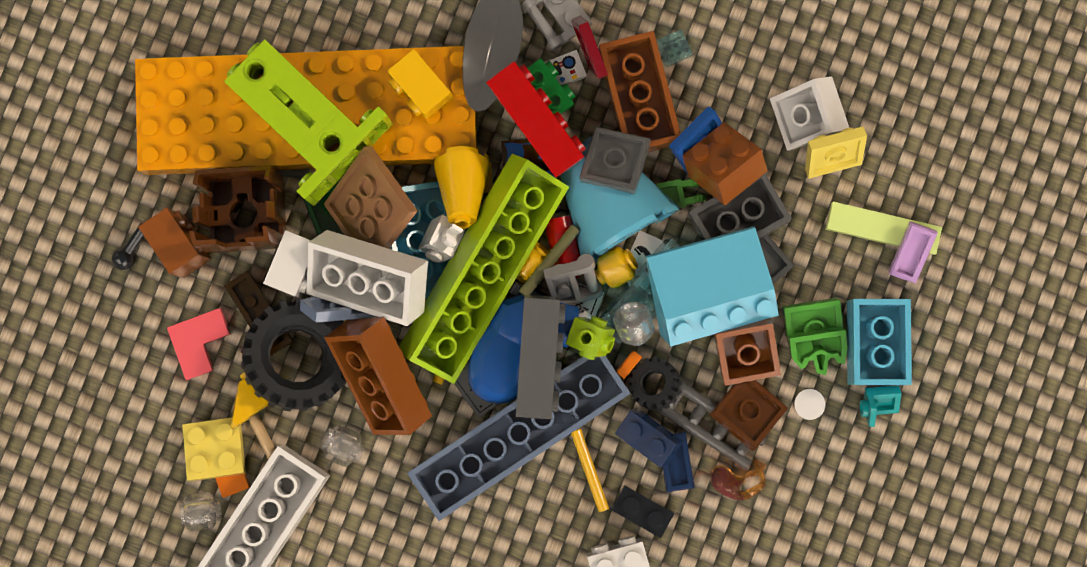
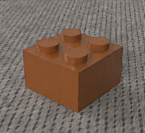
M725 122L682 156L689 178L724 205L728 204L768 171L762 149Z
M166 207L138 226L171 275L185 278L211 260L207 253L209 251L192 245L189 231H192L195 226L186 214L182 215L180 211H174Z
M771 318L714 334L720 372L725 386L781 375Z

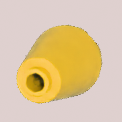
M450 147L446 149L445 154L439 157L438 153L435 156L434 170L448 222L466 229L477 221L490 170V160L486 153L484 157L478 154V149L474 147Z

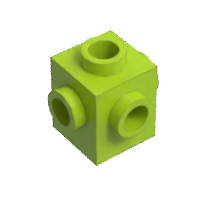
M591 316V319L575 317L565 344L578 349V355L594 360L595 357L606 356L612 350L615 342L613 337L615 329L607 326L608 321L596 316Z

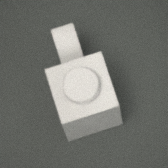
M442 214L431 220L418 249L426 253L425 256L429 260L443 263L454 257L466 229H462L453 223L450 224L447 217Z

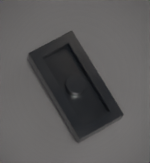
M624 485L611 508L613 512L659 538L663 536L675 514Z

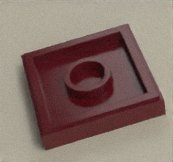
M581 15L572 18L571 23L589 70L599 79L607 76L608 73L589 22Z

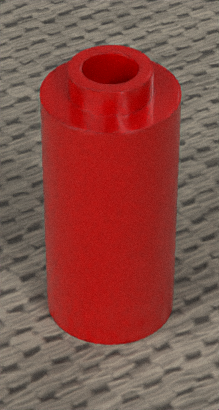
M571 216L554 218L547 224L545 230L550 250L570 225H573ZM576 237L554 266L577 261L580 257Z

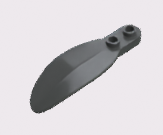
M480 0L471 17L463 50V88L469 107L475 111L486 110L497 99L486 82L512 62L517 61L523 34V15L519 0Z

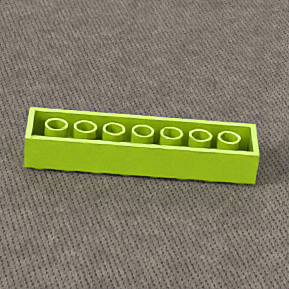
M511 154L480 207L477 221L467 229L454 257L449 260L425 301L424 313L414 320L401 342L399 348L402 350L404 357L455 384L474 348L486 331L569 188L567 185L529 160Z

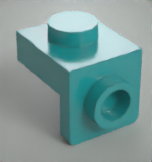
M899 385L865 388L864 400H860L859 407L862 417H866L869 427H875L876 415L899 413L902 394Z

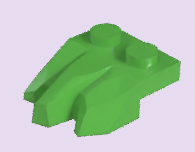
M838 297L782 306L785 335L791 357L800 369L805 368L808 362L813 360L816 372L826 375L830 358H835L837 363L845 364L848 348L846 330L843 328L841 303Z

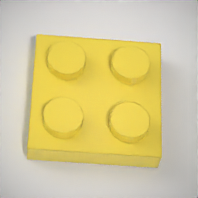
M864 127L846 128L840 133L829 136L820 135L808 141L805 164L808 179L862 165L867 140Z
M231 418L182 424L187 481L246 474L241 425L233 430L230 426Z

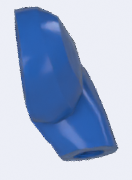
M523 295L502 301L469 358L467 370L469 385L473 392L486 402L503 404L517 398L525 297ZM568 304L565 305V322L558 323V333H563L564 335L563 348L568 347L565 343L574 318L579 317V308Z

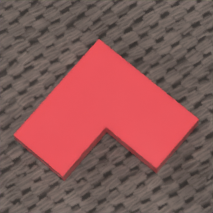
M222 308L167 328L185 380L214 371L205 344L231 335Z

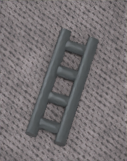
M682 381V386H680L681 394L676 396L677 401L675 404L672 402L670 403L671 407L667 409L662 408L661 411L657 412L747 470L752 463V460L745 456L749 451L748 447L740 442L738 447L734 449L723 442L722 439L728 430L720 423L712 434L698 425L706 411L711 413L717 403ZM683 395L698 404L689 418L675 410ZM767 436L759 444L760 446H762L765 443V441L767 440Z

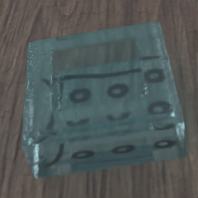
M682 29L656 40L666 67L672 66L693 55Z

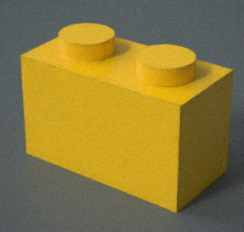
M414 49L388 70L392 78L388 81L389 84L399 95L402 92L405 93L410 99L407 105L417 117L422 113L428 119L453 98L449 89Z

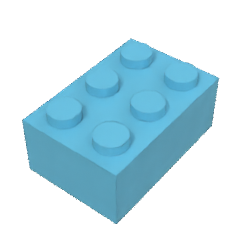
M911 299L847 300V385H912Z

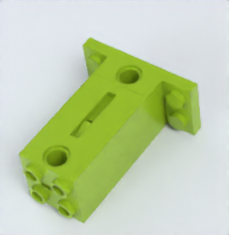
M264 39L261 44L258 42L247 52L248 57L241 64H235L228 71L224 82L316 169L313 174L309 172L300 180L298 184L300 188L296 191L306 201L315 206L344 176L362 148L373 146L393 124L387 114L378 106L374 111L372 109L368 110L359 121L361 124L357 127ZM335 143H340L336 151L330 152L331 147Z

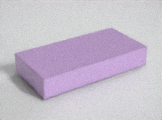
M910 221L888 273L916 284L938 234L937 230Z

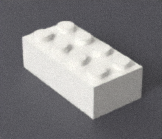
M326 230L308 242L306 294L408 326L424 313L428 261Z

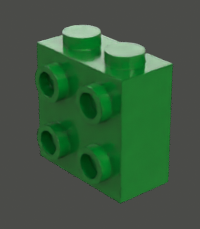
M540 58L527 68L535 78L531 82L534 88L537 90L541 87L552 101L548 107L553 114L559 111L563 115L575 106L572 99L576 96L567 84L563 86L559 84L555 78L559 73L550 60L544 63Z

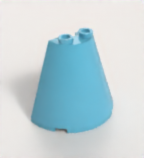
M590 137V138L586 139L584 142H582V144H583L584 147L586 148V150H584V151L582 152V154L585 156V158H586V155H587V152H588L589 145H590V142H591L592 137ZM585 158L560 176L562 183L569 187L565 197L573 226L580 231L576 236L580 256L590 254L593 256L594 261H597L599 256L608 252L607 250L650 224H658L681 210L644 173L641 174L636 194L580 182L579 177Z

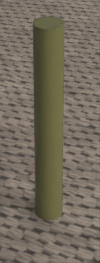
M570 225L521 287L519 292L523 296L530 295L545 277L543 269L551 268L580 231L575 226Z

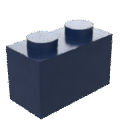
M640 409L630 410L615 432L618 437L660 468L670 463L683 444L681 439Z

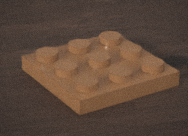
M372 146L362 148L324 203L345 236L388 249L418 211Z

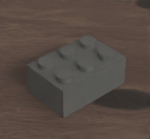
M763 174L728 204L724 205L714 197L689 211L687 215L701 241L753 226L756 228L760 240L787 225L792 220L766 174Z

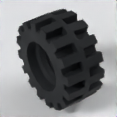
M653 357V359L645 358L643 363L638 362L636 364L637 368L630 371L632 377H628V383L630 384L628 389L632 394V398L641 406L649 410L655 409L656 411L671 407L670 403L672 402L675 404L677 401L676 396L681 394L680 386H682V381L679 378L681 376L669 362L658 357ZM654 373L664 375L666 379L664 389L657 395L647 394L644 388L647 378Z

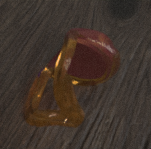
M754 459L755 469L742 477H738L730 468L724 465H717L711 470V485L728 498L747 500L764 488V471L767 468V464ZM758 475L760 483L748 490L740 491V487L746 481Z

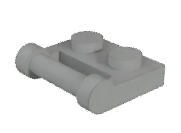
M525 0L521 4L523 12L530 15L547 39V46L551 51H555L576 36L571 23L572 18L581 15L589 22L590 26L592 25V21L577 0ZM542 3L545 5L562 29V34L556 35L537 6Z
M583 254L577 261L543 269L551 296L560 297V302L568 305H575L601 297L603 289L595 275L593 256ZM584 274L586 287L579 289L575 276Z

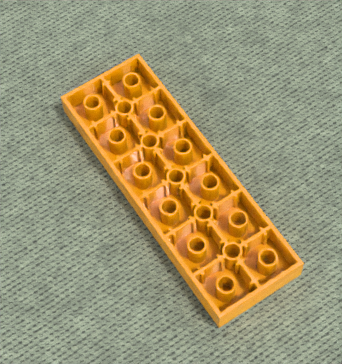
M464 46L280 53L357 127L361 124L359 122L361 117L370 109L374 111L379 106L387 114L393 125L372 146L386 166L434 164L435 156L438 153L440 157L446 153L447 148L455 146H468L478 149L476 111L469 107L463 88ZM413 49L449 89L453 97L428 119L422 113L417 117L407 105L410 99L404 92L399 95L388 82L392 79L388 70ZM247 55L135 59L137 171L145 175L193 174L195 170L269 165L276 170L315 168L224 82L228 71L235 64H241L248 57ZM335 143L331 147L330 152L336 151L340 143Z

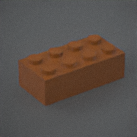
M654 31L599 44L598 49L608 73L605 76V81L618 131L650 138L651 144L648 152L669 147L681 133Z
M384 317L347 320L324 337L373 435H411L432 417L427 401L422 396L415 376L410 371L403 357V352L391 332V327Z

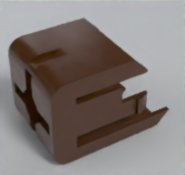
M271 165L195 170L193 185L208 192V195L199 193L200 206L192 207L193 223L209 228L210 237L195 231H189L193 246L211 253L278 249L285 230L287 231L284 181L279 171ZM243 194L248 195V201L253 203L257 210L255 222L245 228H241L237 223L231 221L230 213H237L239 208L244 205Z

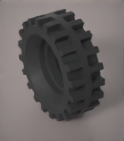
M296 298L294 302L283 300L272 308L270 306L266 308L253 321L241 349V368L245 371L247 384H251L256 391L254 394L258 398L263 397L269 402L268 405L272 407L276 405L289 412L292 409H300V412L307 411L309 408L323 405L346 382L324 338L343 324L344 321H313L300 311V303L303 298ZM289 331H301L311 335L319 343L322 350L323 362L319 372L313 378L304 382H292L282 378L274 370L270 360V350L273 342L280 335Z

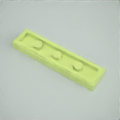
M832 202L825 230L899 247L907 226L911 221L937 230L938 234L929 252L931 255H936L942 227Z

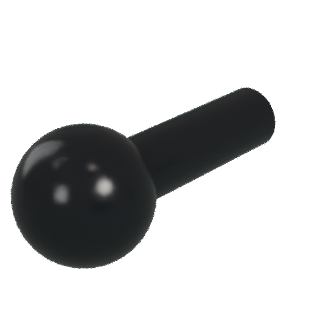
M138 227L125 247L117 249L112 255V263L119 270H127L134 264V252L144 239V235Z

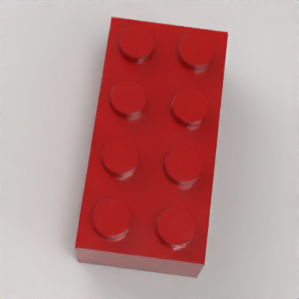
M514 61L486 83L555 178H558L585 158L582 152L586 148L576 135L570 137L565 129L569 127L568 123L559 111L553 114L548 106L552 101L541 87L536 90L531 84L535 78L524 63L518 66Z

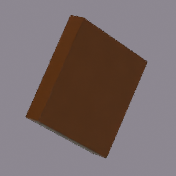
M753 380L733 384L709 415L746 447L754 451L787 411L788 407L759 382Z

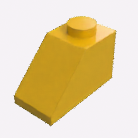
M245 372L240 375L242 380L238 383L230 424L233 430L267 407L269 403L263 397L258 398L254 394L256 391L245 380Z

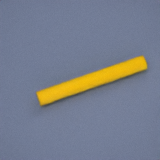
M581 428L571 433L597 509L599 512L608 510L609 506Z

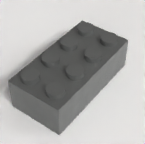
M525 295L516 417L552 419V412H558L559 391L554 390V382H560L561 362H556V353H562L564 336L563 333H558V323L565 322L566 304H560V297Z

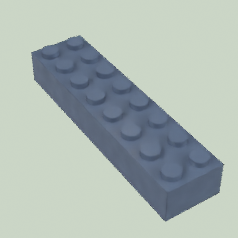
M581 357L561 370L560 382H554V390L559 391L558 412H552V419L516 417V400L408 472L407 474L437 520H442L628 396L630 392L607 357H595L594 360Z

